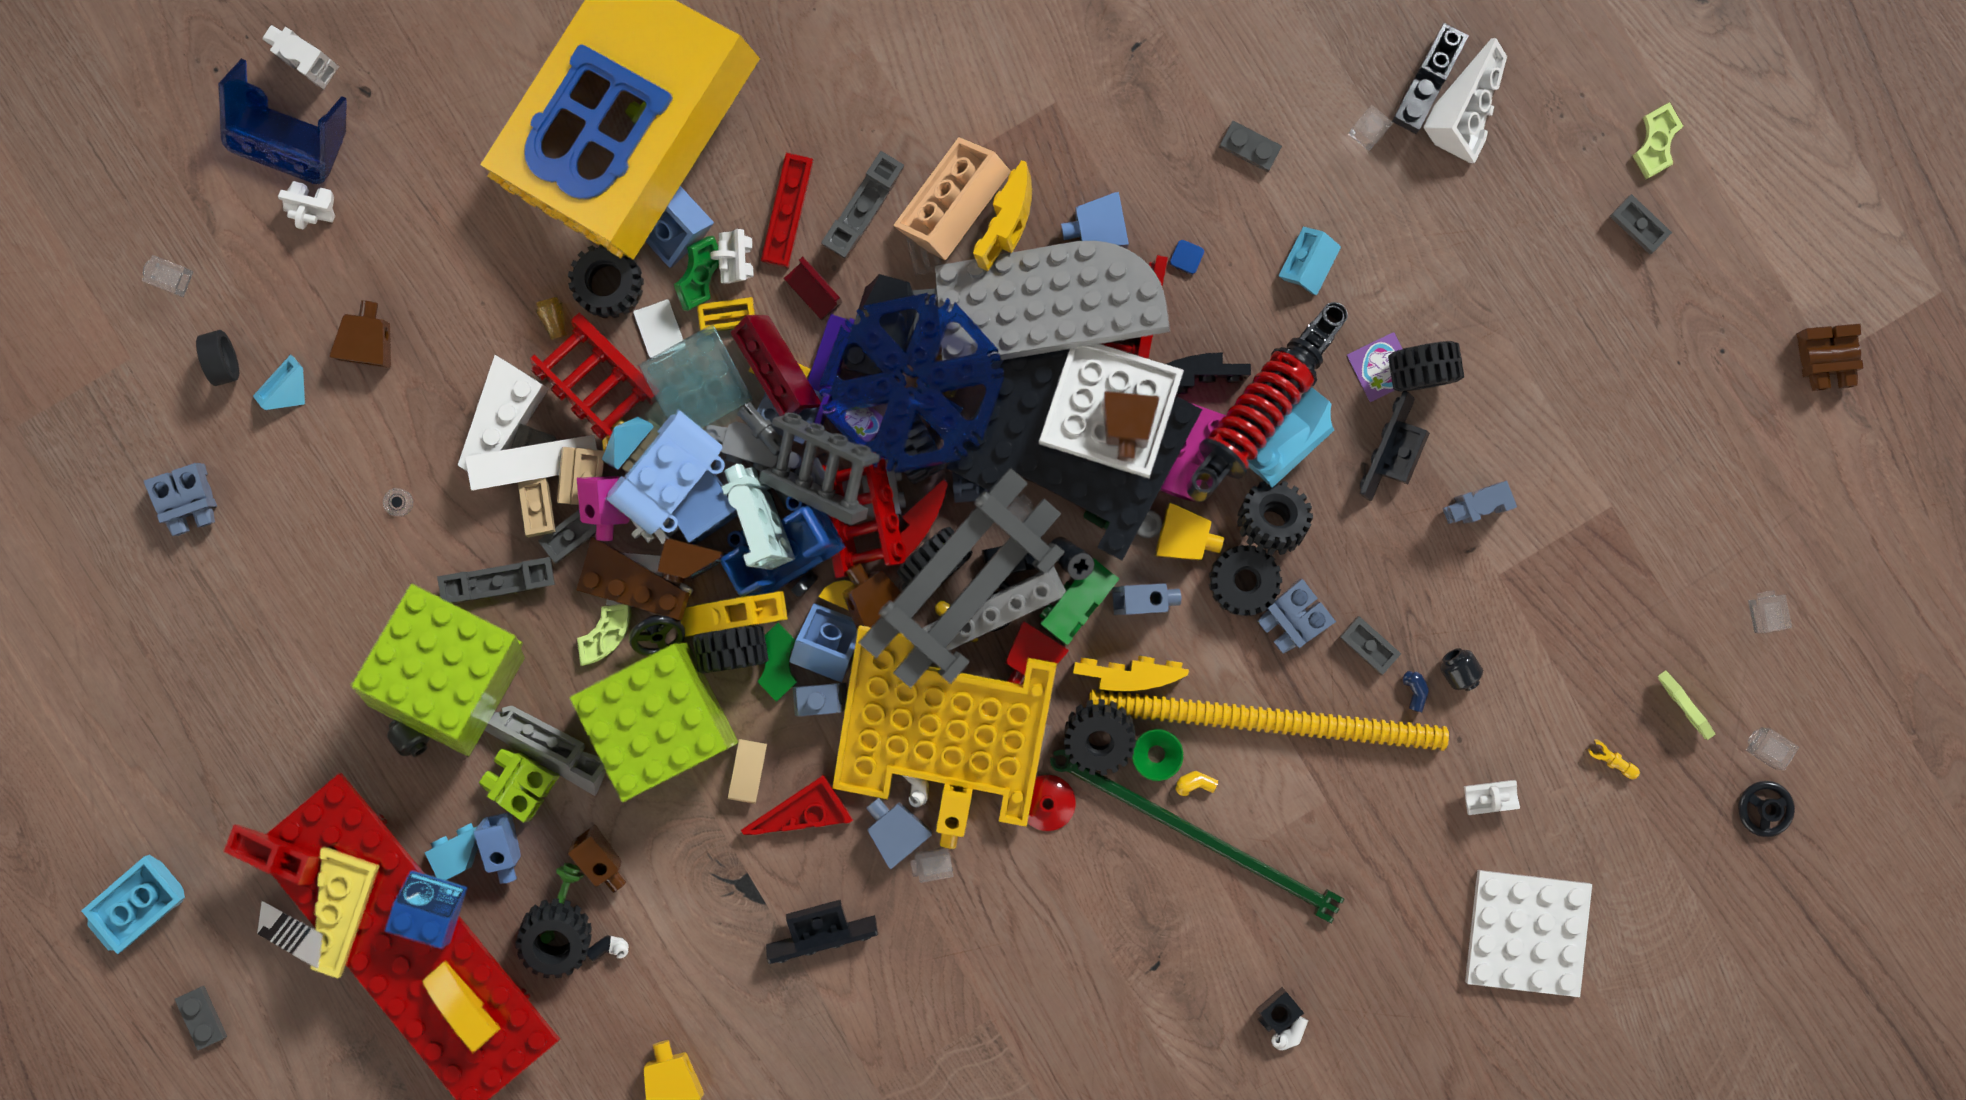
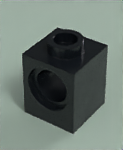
M1283 987L1257 1008L1258 1012L1262 1015L1258 1018L1259 1022L1268 1032L1273 1029L1278 1035L1304 1014ZM1275 1007H1284L1285 1014L1282 1018L1273 1019L1271 1017V1012Z

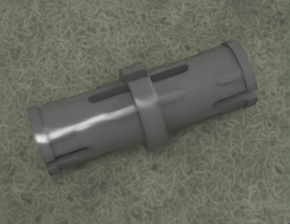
M751 402L745 405L746 409L742 407L737 415L752 429V435L756 439L760 438L774 456L779 455L782 438L772 428V422L769 419L765 420Z

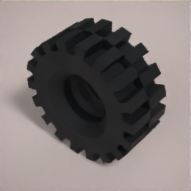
M1263 481L1259 483L1258 487L1253 486L1249 493H1247L1238 511L1237 526L1242 527L1240 530L1242 537L1248 536L1247 544L1250 546L1253 543L1258 545L1257 551L1262 552L1263 548L1268 549V555H1273L1276 550H1278L1279 555H1283L1287 549L1290 552L1295 550L1297 545L1299 546L1306 536L1313 519V513H1310L1312 506L1311 503L1305 504L1307 496L1304 493L1299 496L1297 494L1299 488L1295 485L1290 489L1287 487L1288 482L1282 481L1281 485L1276 484L1272 488ZM1275 512L1279 514L1284 520V525L1275 526L1270 524L1265 519L1264 513Z
M1253 545L1236 546L1223 552L1213 563L1212 571L1209 574V588L1212 590V597L1220 604L1219 606L1234 615L1251 616L1264 612L1269 605L1275 603L1277 595L1281 592L1280 583H1282V577H1280L1279 573L1281 569L1279 565H1276V559L1272 555H1268L1266 550L1263 549L1262 552L1256 550L1257 547ZM1243 569L1252 571L1257 580L1255 587L1248 592L1239 590L1235 584L1236 574Z
M1099 699V704L1094 705L1093 700L1086 701L1087 707L1083 708L1081 704L1077 706L1076 714L1071 712L1068 716V722L1066 721L1065 752L1067 755H1070V761L1073 765L1078 762V769L1081 771L1089 768V774L1095 775L1096 770H1101V775H1107V770L1111 769L1115 773L1119 771L1118 765L1121 764L1125 767L1128 764V757L1132 759L1136 739L1133 719L1130 714L1126 716V709L1122 706L1118 710L1116 702L1110 701L1109 705H1105V699ZM1095 731H1105L1110 734L1111 741L1104 746H1095L1089 742V736Z

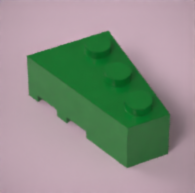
M1094 558L1092 573L1085 579H1075L1072 584L1066 581L1064 584L1066 592L1054 606L1049 603L1039 615L1043 619L1040 625L1065 645H1069L1074 635L1086 623L1090 615L1119 580L1116 575Z

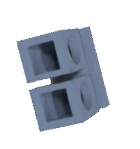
M193 463L171 471L172 473H164L144 480L152 504L158 514L159 523H166L172 536H179L190 531L185 517L191 515L194 516L197 527H204L215 523L212 508L217 507V504L206 478L208 473L205 464Z
M1503 481L1472 493L1454 497L1456 503L1444 507L1443 512L1448 524L1461 520L1465 524L1480 520L1482 515L1490 514L1494 510L1495 513L1505 512L1516 508L1517 505L1508 482Z
M1300 578L1277 597L1275 603L1269 605L1267 611L1257 620L1266 633L1278 624L1285 633L1273 641L1281 653L1290 651L1294 647H1302L1336 622L1321 602L1317 601L1307 611L1305 610L1318 598L1305 581Z

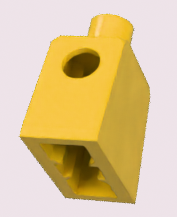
M1169 503L1166 508L1154 556L1202 560L1204 550L1216 553L1221 552L1224 537L1209 533L1212 521Z
M949 784L944 785L936 832L941 833L940 846L955 849L958 836L964 837L973 789Z
M669 1040L653 1044L656 1060L649 1061L644 1066L646 1100H701L704 1092L687 1053L683 1052L673 1055Z

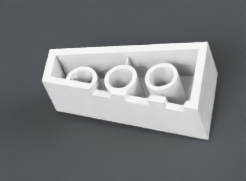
M495 355L458 466L467 471L466 456L511 449L549 388Z

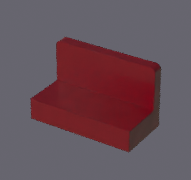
M802 256L799 259L800 264L787 274L784 280L822 321L842 301L838 294Z

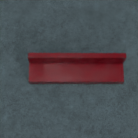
M746 315L730 333L779 416L785 413L799 414L804 408H818L821 405L820 399L770 316Z

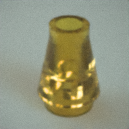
M558 297L536 302L537 310L535 311L548 332L550 340L565 336L563 304L559 303Z

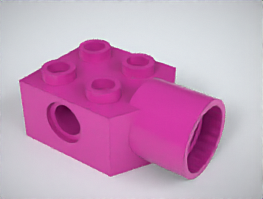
M1198 405L1195 406L1201 408L1202 412L1160 491L1194 502L1195 500L1187 492V485L1205 460L1200 452L1199 444L1203 439L1208 438L1210 432L1218 428L1219 421L1226 417L1224 414ZM1202 480L1196 481L1199 487L1201 486Z

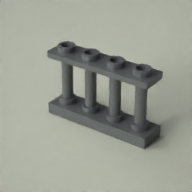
M785 413L782 416L773 418L772 425L784 430L777 465L761 471L759 482L849 525L865 520L869 508L858 504L859 502L856 500L864 467L879 462L880 456L871 452V449L867 446L856 445L847 441V437L825 431L822 425L802 420L798 414ZM795 435L807 441L799 475L791 472L788 468ZM817 446L830 451L822 486L814 483L810 478ZM840 456L853 462L845 497L835 493L836 491L833 489Z

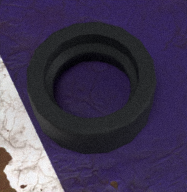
M217 330L197 336L196 351L198 359L210 384L219 386L238 380L239 364L234 347L227 334L222 330Z

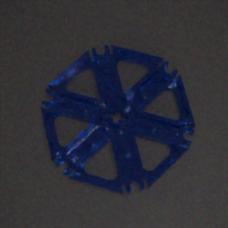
M924 293L865 305L863 309L869 313L870 316L866 317L862 310L858 309L856 313L861 318V321L858 324H852L848 319L845 320L846 326L851 332L846 331L842 325L840 326L819 384L821 397H832V401L829 404L822 405L824 411L830 412L824 413L825 416L843 436L847 437V441L869 447L871 452L880 456L879 460L887 459L886 470L888 472L893 470L894 461H897V467L894 472L899 473L961 460V457L954 451L957 448L959 453L966 457L968 453L963 448V444L971 441L976 447L979 446L977 438L972 435L973 433L977 434L983 441L1004 381V376L992 378L1000 377L1004 374L1003 368L993 369L991 367L993 362L1001 360L1000 354H991L999 352L998 348L955 301L950 312L948 311L951 308V301L946 298L945 304L942 307L935 306L936 294L930 296L929 304H926L929 294ZM914 309L918 312L919 318L905 353L880 326L879 321L884 314ZM958 323L977 343V350L971 355L935 362L948 324ZM851 343L858 344L883 372L850 380H841L837 376V370L845 348ZM908 365L912 367L913 371L908 368ZM902 372H904L907 377H910L912 379H914L915 377L919 378L916 382L918 385V389L922 393H919L916 388L914 389L911 386L908 388L905 387L907 385V382ZM983 384L986 388V394L976 419L971 421L964 419L941 393ZM888 403L877 436L872 441L863 440L845 419L847 411ZM918 411L943 439L944 444L937 451L911 456L905 453L904 448ZM878 462L872 464L873 467H877Z

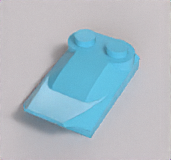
M1312 387L1308 392L1303 393L1301 401L1296 405H1292L1291 414L1283 416V424L1275 427L1274 436L1266 438V446L1262 449H1257V458L1247 460L1249 468L1273 488L1334 431L1331 422L1332 404Z
M146 855L81 911L88 919L87 926L108 951L114 950L116 954H119L168 912L179 906L185 899L184 889L160 860L151 855Z

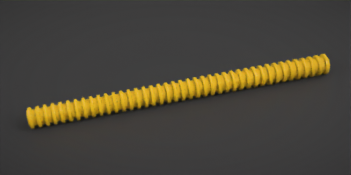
M1092 689L1089 694V701L1093 700L1094 705L1099 704V699H1105V705H1109L1110 701L1116 702L1118 710L1122 706L1126 709V716L1130 714L1134 719H1137L1138 716L1142 717L1143 720L1150 717L1152 721H1155V718H1159L1161 722L1164 719H1168V722L1172 723L1173 720H1177V723L1180 724L1182 721H1185L1186 724H1190V722H1194V725L1203 723V726L1212 724V727L1220 725L1221 728L1229 726L1230 729H1234L1236 726L1239 730H1243V727L1247 728L1248 731L1255 728L1257 732L1264 729L1266 733L1273 730V733L1277 734L1278 731H1281L1285 735L1287 732H1290L1291 735L1299 733V736H1304L1308 734V737L1316 735L1317 738L1325 736L1326 739L1334 737L1335 740H1339L1341 737L1344 741H1348L1350 738L1353 742H1357L1360 739L1362 743L1369 740L1371 744L1378 741V744L1381 745L1386 742L1390 746L1395 743L1396 746L1404 744L1405 747H1410V745H1413V748L1421 746L1422 749L1430 747L1431 750L1439 748L1440 751H1445L1449 741L1447 726L1439 728L1438 725L1430 727L1429 724L1421 726L1420 723H1416L1413 726L1411 722H1407L1404 725L1401 721L1395 724L1392 720L1386 723L1382 719L1380 722H1377V719L1373 718L1371 721H1368V718L1359 720V717L1351 719L1350 716H1345V718H1342L1341 715L1333 717L1332 714L1324 716V713L1315 715V712H1310V715H1308L1306 711H1302L1299 714L1298 711L1293 710L1292 713H1289L1287 709L1280 712L1278 708L1272 711L1268 707L1266 710H1263L1262 707L1254 709V706L1245 708V705L1236 707V704L1228 706L1227 703L1219 705L1218 702L1210 704L1209 701H1205V704H1203L1200 700H1197L1196 703L1192 702L1191 699L1184 702L1182 698H1179V701H1175L1173 697L1170 700H1166V697L1163 696L1161 699H1157V696L1149 698L1148 695L1140 697V694L1131 696V693L1122 695V692L1114 694L1113 691H1109L1108 694L1104 690H1100V693H1098L1095 689Z

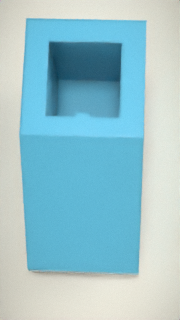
M472 823L456 830L458 836L450 840L444 836L430 843L433 849L425 852V855L437 878L448 880L472 867L478 850L474 830L477 826L473 827Z

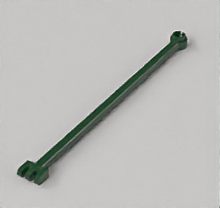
M1058 749L1053 752L1056 757L1058 755L1066 757V762L1063 765L1056 764V759L1050 757V764L1054 770L1058 772L1066 771L1317 907L1313 914L1332 924L1334 918L1329 914H1325V912L1329 909L1337 914L1339 908L1330 904V902L1334 899L1336 902L1343 904L1345 900L1343 897L1328 889L1322 895L1095 771V775L1089 774V768H1085L1084 771L1079 770L1078 762L1073 765L1070 761V755H1067L1064 749Z

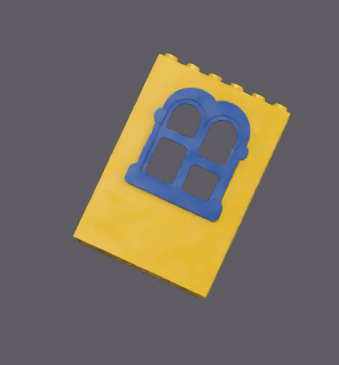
M584 0L480 165L489 171L487 177L498 183L500 187L509 193L520 196L523 201L535 208L537 206L551 218L559 219L573 231L580 232L599 246L601 244L615 256L622 258L623 255H626L634 260L760 58L739 34L676 0ZM587 70L610 81L609 89L594 110L583 106L570 97L572 90ZM621 91H628L644 100L647 106L624 142H617L600 132L599 125ZM567 109L584 119L586 125L566 155L558 159L548 158L541 149L542 139L559 111ZM593 141L613 152L614 159L602 176L597 179L587 180L579 175L577 162L586 145Z

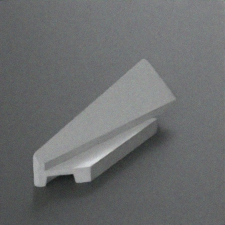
M512 705L503 707L500 712L493 714L484 731L596 796L606 769L600 757L583 751L585 749L583 742Z

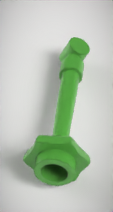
M564 863L563 866L556 869V873L563 880L557 897L559 903H564L570 883H574L584 876V874L580 873V868L571 863ZM555 930L545 931L540 937L541 941L545 944L553 941Z

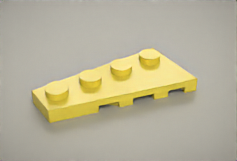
M324 847L321 848L320 855L322 863L321 873H319L318 877L319 897L315 915H317L316 931L323 934L318 969L312 965L310 969L339 978L344 971L379 865Z

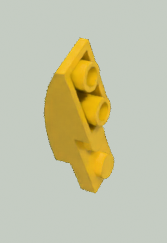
M1021 160L1017 168L1010 172L1006 185L1002 191H998L995 195L993 206L997 217L990 221L988 231L975 244L973 254L977 265L986 271H989L1002 249L1010 253L1013 252L1025 229L1032 201L1031 175L1025 161Z
M779 591L687 607L681 620L685 628V637L787 620L784 592Z
M1139 655L1138 661L1131 660L1129 671L1125 670L1124 664L1109 662L1108 667L1097 666L1098 660L1082 657L1080 663L1074 662L1072 670L1074 674L1100 678L1098 689L1111 691H1137L1156 688L1175 682L1187 676L1189 672L1188 669L1182 668L1183 663L1166 660L1165 665L1154 664L1155 658Z

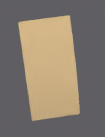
M739 739L728 799L756 804L767 744Z

